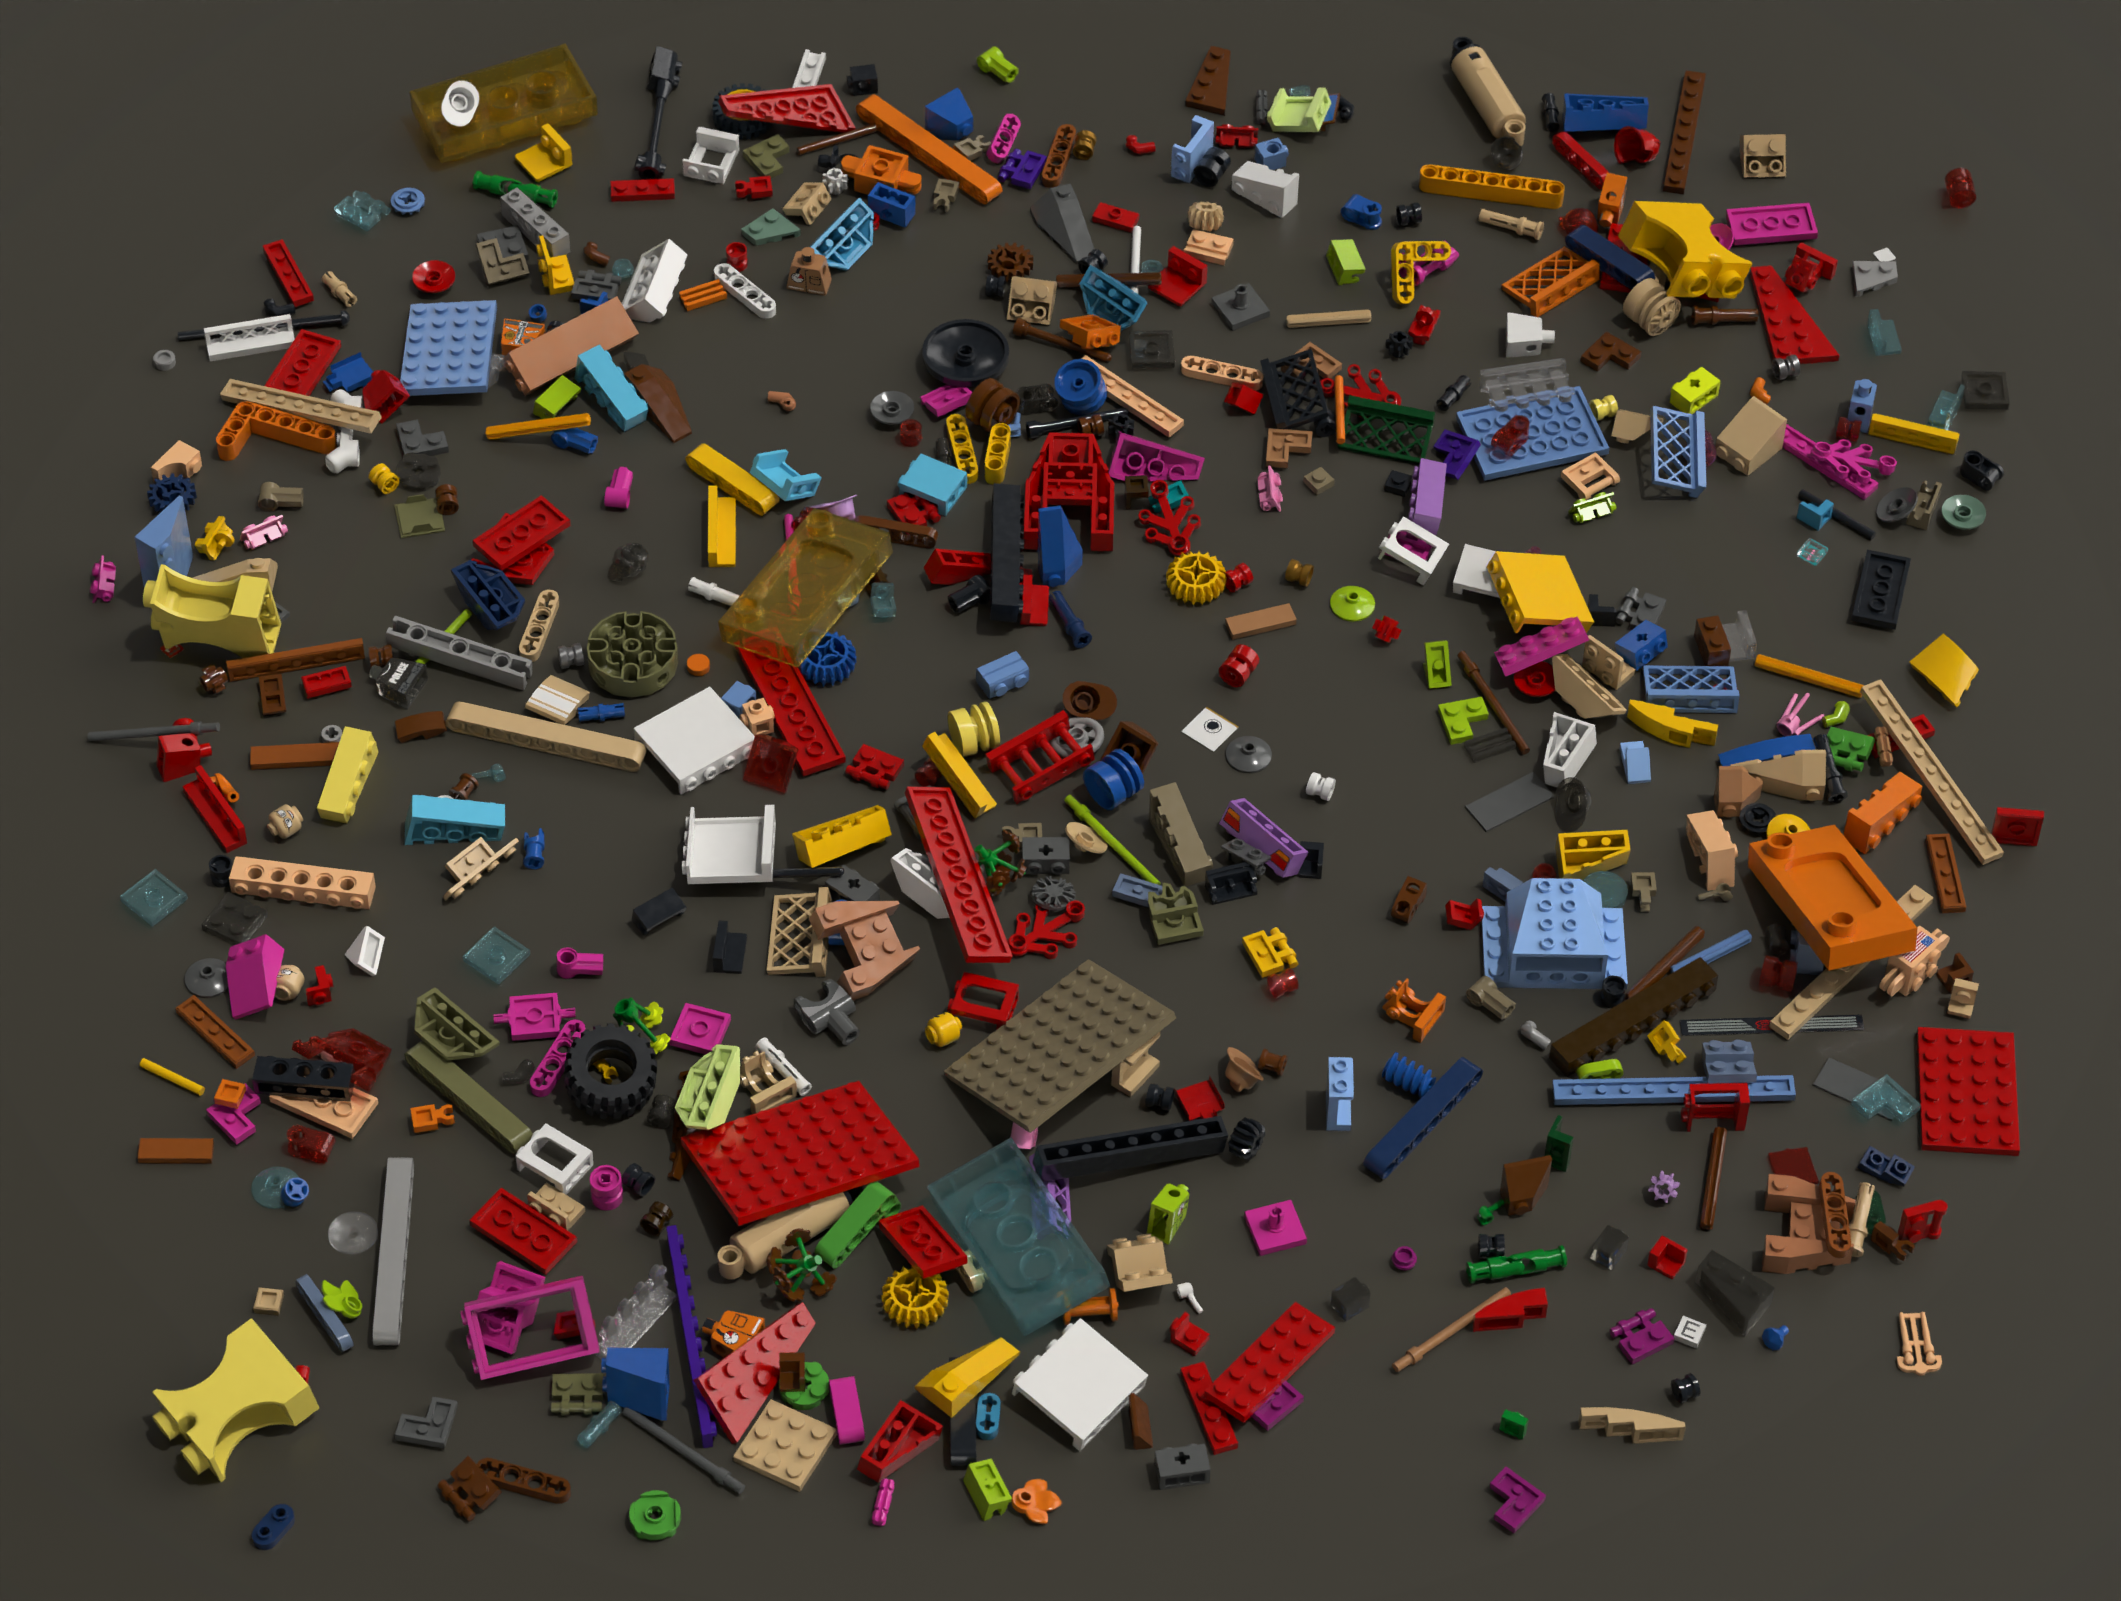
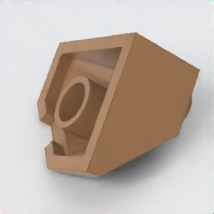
M1719 766L1714 790L1717 817H1739L1741 810L1745 806L1755 803L1760 799L1763 785L1762 780L1757 776L1752 777L1749 775L1748 770L1743 766Z

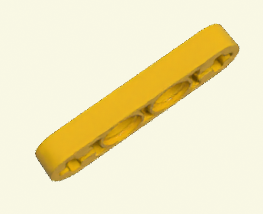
M952 414L946 419V430L956 468L965 471V468L969 467L970 474H967V484H971L978 479V465L968 426L964 416ZM955 424L959 426V430H956ZM958 438H963L966 440L964 443L955 442V440ZM962 454L970 456L968 459L959 458Z

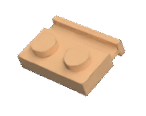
M1193 229L1184 252L1196 259L1224 266L1232 249L1234 239Z

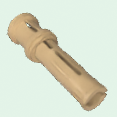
M1482 209L1479 215V222L1516 231L1518 235L1522 236L1525 234L1535 237V240H1540L1544 229V222L1529 221L1526 217L1518 219Z
M1863 1182L1859 1184L1851 1224H1849L1851 1243L1854 1244L1852 1257H1861L1864 1253L1862 1246L1864 1238L1868 1235L1866 1223L1875 1186L1870 1183Z

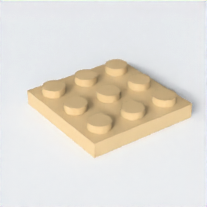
M771 1399L734 1454L733 1460L740 1465L801 1492L837 1436V1429Z

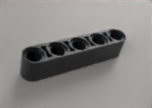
M949 1357V1362L959 1357ZM975 1397L955 1416L950 1417L951 1466H968L977 1462Z

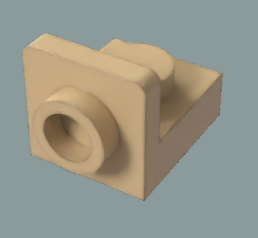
M1955 978L1947 1011L1948 1014L1971 1018L1979 984Z

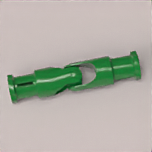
M479 170L474 175L472 184L473 189L476 190L482 188L489 190L492 194L503 196L507 194L504 190L505 184L512 181L508 191L510 192L518 188L535 204L542 203L549 205L550 208H554L558 200L557 189L548 190L532 183L522 184L518 180L499 175L489 176L482 174Z
M1563 1245L1558 1246L1557 1249L1546 1251L1543 1249L1512 1254L1508 1257L1487 1258L1484 1262H1466V1274L1469 1283L1474 1284L1476 1280L1488 1278L1490 1280L1502 1279L1511 1275L1546 1271L1547 1268L1555 1266L1563 1268L1567 1266V1256ZM1522 1259H1530L1529 1264L1524 1266Z

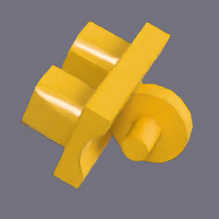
M218 516L214 523L208 522L205 526V538H198L195 542L198 552L206 553L209 560H216L223 547H231L235 541L232 536L233 531L226 525L224 516Z

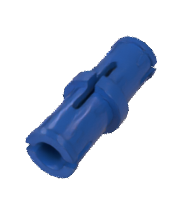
M601 703L598 706L578 708L579 722L600 720L602 722L605 719L625 717L624 703L603 705Z

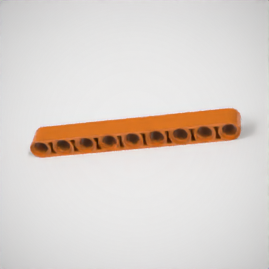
M872 94L856 105V112L862 120L869 125L875 124L879 132L946 179L958 181L959 188L980 203L986 205L1002 193V186L997 179L877 95Z

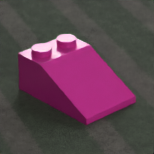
M267 934L234 945L229 949L226 972L232 1017L235 1020L270 1008L273 1005L277 986L276 978L281 968L284 948Z

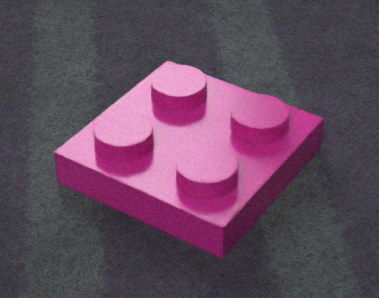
M685 1003L670 1037V1045L705 1055L708 1054L716 1044L721 1045L731 1022V1014Z

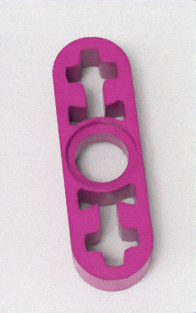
M1006 114L1003 117L988 147L987 156L994 163H1001L1006 158L1021 126L1019 118L1014 114ZM1000 135H1004L1008 142H1004ZM999 147V148H1001V149L999 150V153L997 154V153H996V152H997L996 149Z

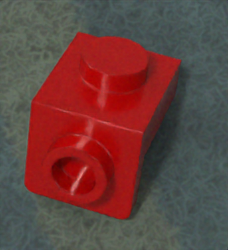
M1476 898L1471 905L1452 900L1445 904L1447 924L1473 930L1484 917L1481 899Z
M324 965L315 967L318 986L305 989L308 1006L321 1005L332 1001L330 988L334 987L331 973L326 974Z

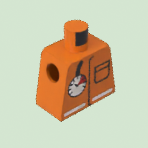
M726 1311L719 1322L707 1318L703 1324L702 1332L711 1335V1349L713 1352L725 1357L765 1328V1319Z

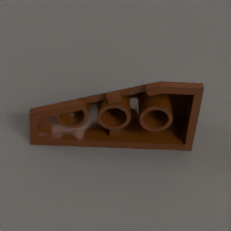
M641 364L624 373V378L628 383L633 384L639 398L644 399L647 403V415L673 443L692 434L674 383L661 369Z

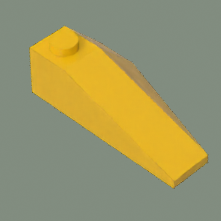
M1001 1337L932 1370L915 1385V1390L952 1418L1020 1355V1351Z

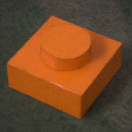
M222 1079L214 1097L215 1104L238 1109L246 1092V1085Z

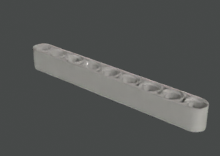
M388 1158L373 1323V1345L400 1344L414 1179L413 1158Z

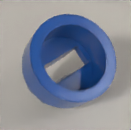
M535 304L529 309V315L535 323H542L547 318V311L542 304Z

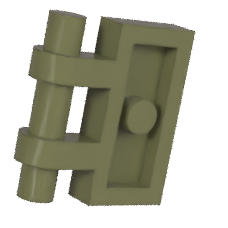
M603 1373L553 1374L552 1401L561 1402L551 1403V1413L569 1415L570 1412H584V1415H592V1412H602V1402H593V1400H603ZM584 1400V1402H570Z

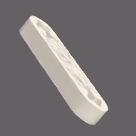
M723 263L714 268L715 280L719 279L720 285L759 317L769 319L776 314L775 301L731 265ZM735 283L743 284L740 288L733 287L732 285ZM751 294L758 296L755 299L747 298V296Z

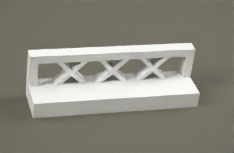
M290 314L204 328L210 362L289 349L295 340ZM286 322L288 326L283 328L275 327L277 324ZM257 327L265 328L263 331H254V329ZM234 331H243L241 335L232 334ZM210 335H222L220 338L210 339Z

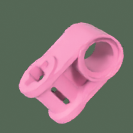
M1013 1122L1009 1146L1023 1149L1035 1147L1038 1127L1029 1133Z

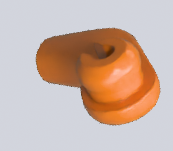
M215 773V776L210 777L227 802L238 801V792L223 775Z

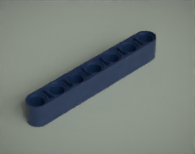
M1461 1057L1373 1147L1365 1157L1363 1166L1382 1179H1386L1476 1086L1483 1075V1069L1466 1058Z

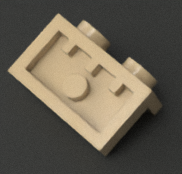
M803 183L783 207L785 215L802 216L805 223L811 225L831 201V197L824 183Z
M548 1183L536 1194L532 1191L527 1194L529 1206L567 1231L585 1213V1206Z

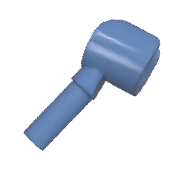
M1016 413L1014 424H1008L1011 429V437L1021 436L1020 413Z

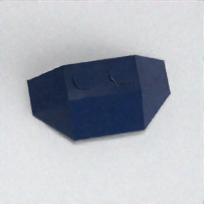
M472 560L451 569L464 602L487 630H497L517 620L525 604V599L503 571L487 565L477 564V562Z

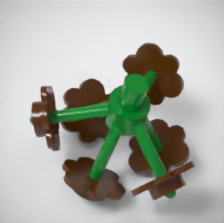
M1006 830L1002 831L1004 844L995 850L985 849L981 844L975 848V852L979 855V867L982 864L985 866L987 875L986 886L991 897L999 895L1010 880L1013 883L1017 878L1021 879L1025 875L1026 866L1023 865L1025 860L1020 859L1017 867L1010 863L1012 856L1006 855L1003 851L1008 847L1012 853L1018 854L1020 852L1018 837L1014 833H1008ZM1012 870L1014 872L1012 878L1010 879L1009 872H1011Z
M802 1228L792 1230L784 1241L785 1246L793 1245L794 1247L798 1246L800 1249L792 1253V1259H783L781 1257V1249H777V1247H772L771 1253L767 1256V1266L770 1273L774 1276L773 1281L775 1285L780 1289L784 1297L791 1301H802L804 1299L805 1292L798 1286L805 1276L808 1277L811 1273L814 1275V1279L810 1289L817 1296H822L831 1291L833 1284L837 1280L834 1274L824 1272L820 1275L816 1271L817 1266L822 1263V1258L819 1255L812 1256L810 1251L805 1250L803 1243L811 1239L810 1230L804 1231ZM783 1264H788L792 1271L786 1274L780 1268ZM793 1276L798 1277L795 1283L789 1280Z

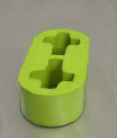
M1617 1059L1587 1063L1580 1066L1576 1071L1578 1079L1621 1078L1624 1074L1621 1063Z

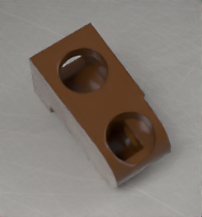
M1407 876L1394 902L1391 916L1410 923L1415 911L1426 897L1427 883ZM1411 885L1417 886L1419 890L1412 888Z

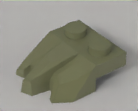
M1162 883L1161 895H1157L1155 892H1148L1150 921L1158 945L1203 936L1204 930L1198 915V905L1191 890L1182 886L1179 892H1175L1171 884Z

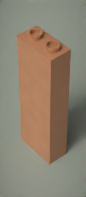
M616 296L509 352L503 358L505 360L504 365L508 372H512L519 391H523L526 396L559 379L562 375L564 376L576 370L578 355L599 344L604 351L610 352L633 340L639 333Z

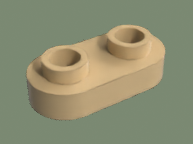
M965 1251L968 1264L959 1266L956 1270L968 1289L974 1293L983 1288L982 1283L985 1282L981 1270H976L973 1266L970 1253Z

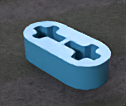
M985 1393L978 1400L976 1434L983 1440H992L999 1432L1001 1402L996 1394ZM987 1403H992L991 1412H986ZM986 1421H990L989 1430H984Z

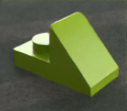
M1448 641L1425 642L1426 663H1423L1428 688L1452 686Z

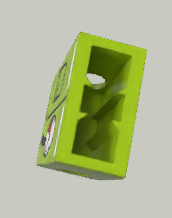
M1166 1184L1151 1203L1147 1234H1151V1236H1155L1169 1245L1187 1214L1190 1194L1187 1186L1179 1184L1176 1187L1172 1184Z

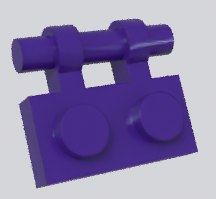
M1014 149L1007 156L1006 164L1000 168L998 180L1005 182L1007 178L1011 177V184L1031 189L1045 166L1047 156L1028 150L1025 155H1021L1019 149Z

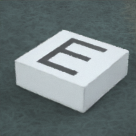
M1683 1316L1674 1334V1340L1697 1349L1705 1332L1706 1324Z

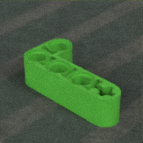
M878 1181L870 1183L820 1240L815 1248V1254L819 1255L832 1268L839 1267L882 1217L886 1218L898 1214L901 1203L896 1195Z

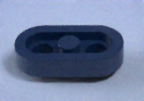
M278 1504L272 1507L253 1529L252 1539L258 1549H272L293 1526L295 1517L290 1506ZM279 1514H285V1515L282 1516V1517H278V1516H277V1515H279ZM263 1532H268L267 1535H261Z

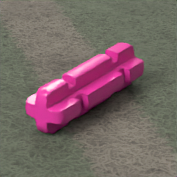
M884 1478L881 1480L880 1490L878 1491L874 1507L875 1511H873L872 1524L884 1526L886 1523V1515L889 1511L891 1495L895 1487L892 1479Z

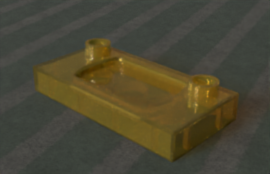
M813 508L718 621L722 641L798 668L893 553L890 533L832 514L826 510Z

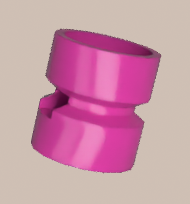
M602 1165L595 1168L589 1178L592 1203L600 1210H613L623 1200L621 1173L617 1168L610 1165Z

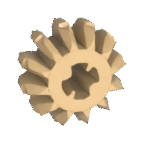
M1200 201V203L1195 202L1189 207V226L1194 227L1196 230L1200 229L1210 232L1218 230L1222 226L1224 219L1223 210L1216 203Z

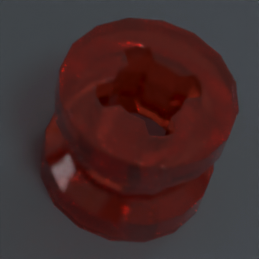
M908 419L901 423V443L907 447L918 446L922 441V425L920 422Z

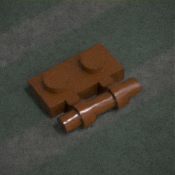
M469 1456L450 1473L455 1479L452 1484L449 1485L446 1480H441L437 1485L442 1491L441 1495L445 1500L451 1501L455 1506V1511L460 1516H464L468 1521L475 1518L476 1514L472 1509L476 1505L485 1510L502 1493ZM463 1489L469 1495L465 1500L458 1495Z

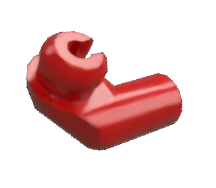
M1135 135L1126 137V147L1137 154L1156 151L1154 142L1139 143Z

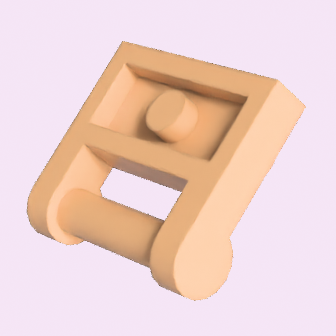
M1596 452L1561 471V478L1578 493L1580 499L1585 498L1586 501L1598 491L1620 482L1618 473ZM1603 474L1606 476V478L1588 488L1584 486Z

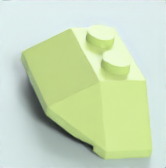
M716 1044L711 1052L704 1055L690 1068L675 1106L677 1113L687 1128L709 1130L725 1123L740 1084V1048L738 1046Z

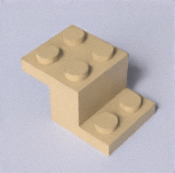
M1142 1234L1136 1236L1137 1240L1133 1241L1127 1240V1238L1112 1240L1113 1244L1106 1245L1108 1255L1112 1257L1116 1287L1122 1291L1173 1283L1172 1275L1167 1271L1163 1241L1155 1236Z

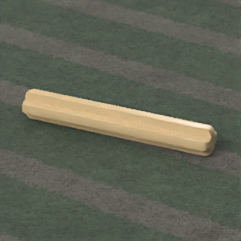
M1367 309L1288 315L1286 323L1288 328L1367 323L1371 321V312Z

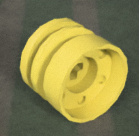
M981 702L979 707L975 704L971 705L970 715L965 708L948 712L947 721L950 736L962 757L976 754L978 744L982 751H988L989 746L992 749L1000 746L998 722L988 702Z

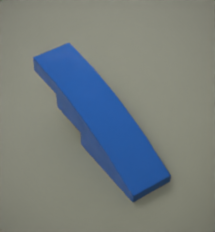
M1803 734L1760 741L1718 754L1722 766H1730L1731 764L1759 759L1762 762L1773 760V756L1781 754L1782 758L1793 756L1795 751L1816 750L1811 734Z

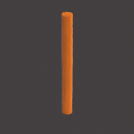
M1337 375L1334 378L1336 442L1344 444L1343 377Z

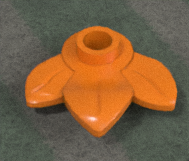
M1042 1479L1030 1480L1025 1484L1024 1488L1015 1490L1011 1501L1013 1508L1017 1512L1025 1513L1029 1520L1039 1524H1047V1512L1057 1509L1062 1504L1060 1498L1054 1492L1047 1490V1482Z

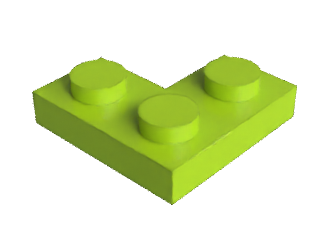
M1482 697L1438 705V712L1451 745L1473 741V733L1469 723L1487 720L1489 715Z

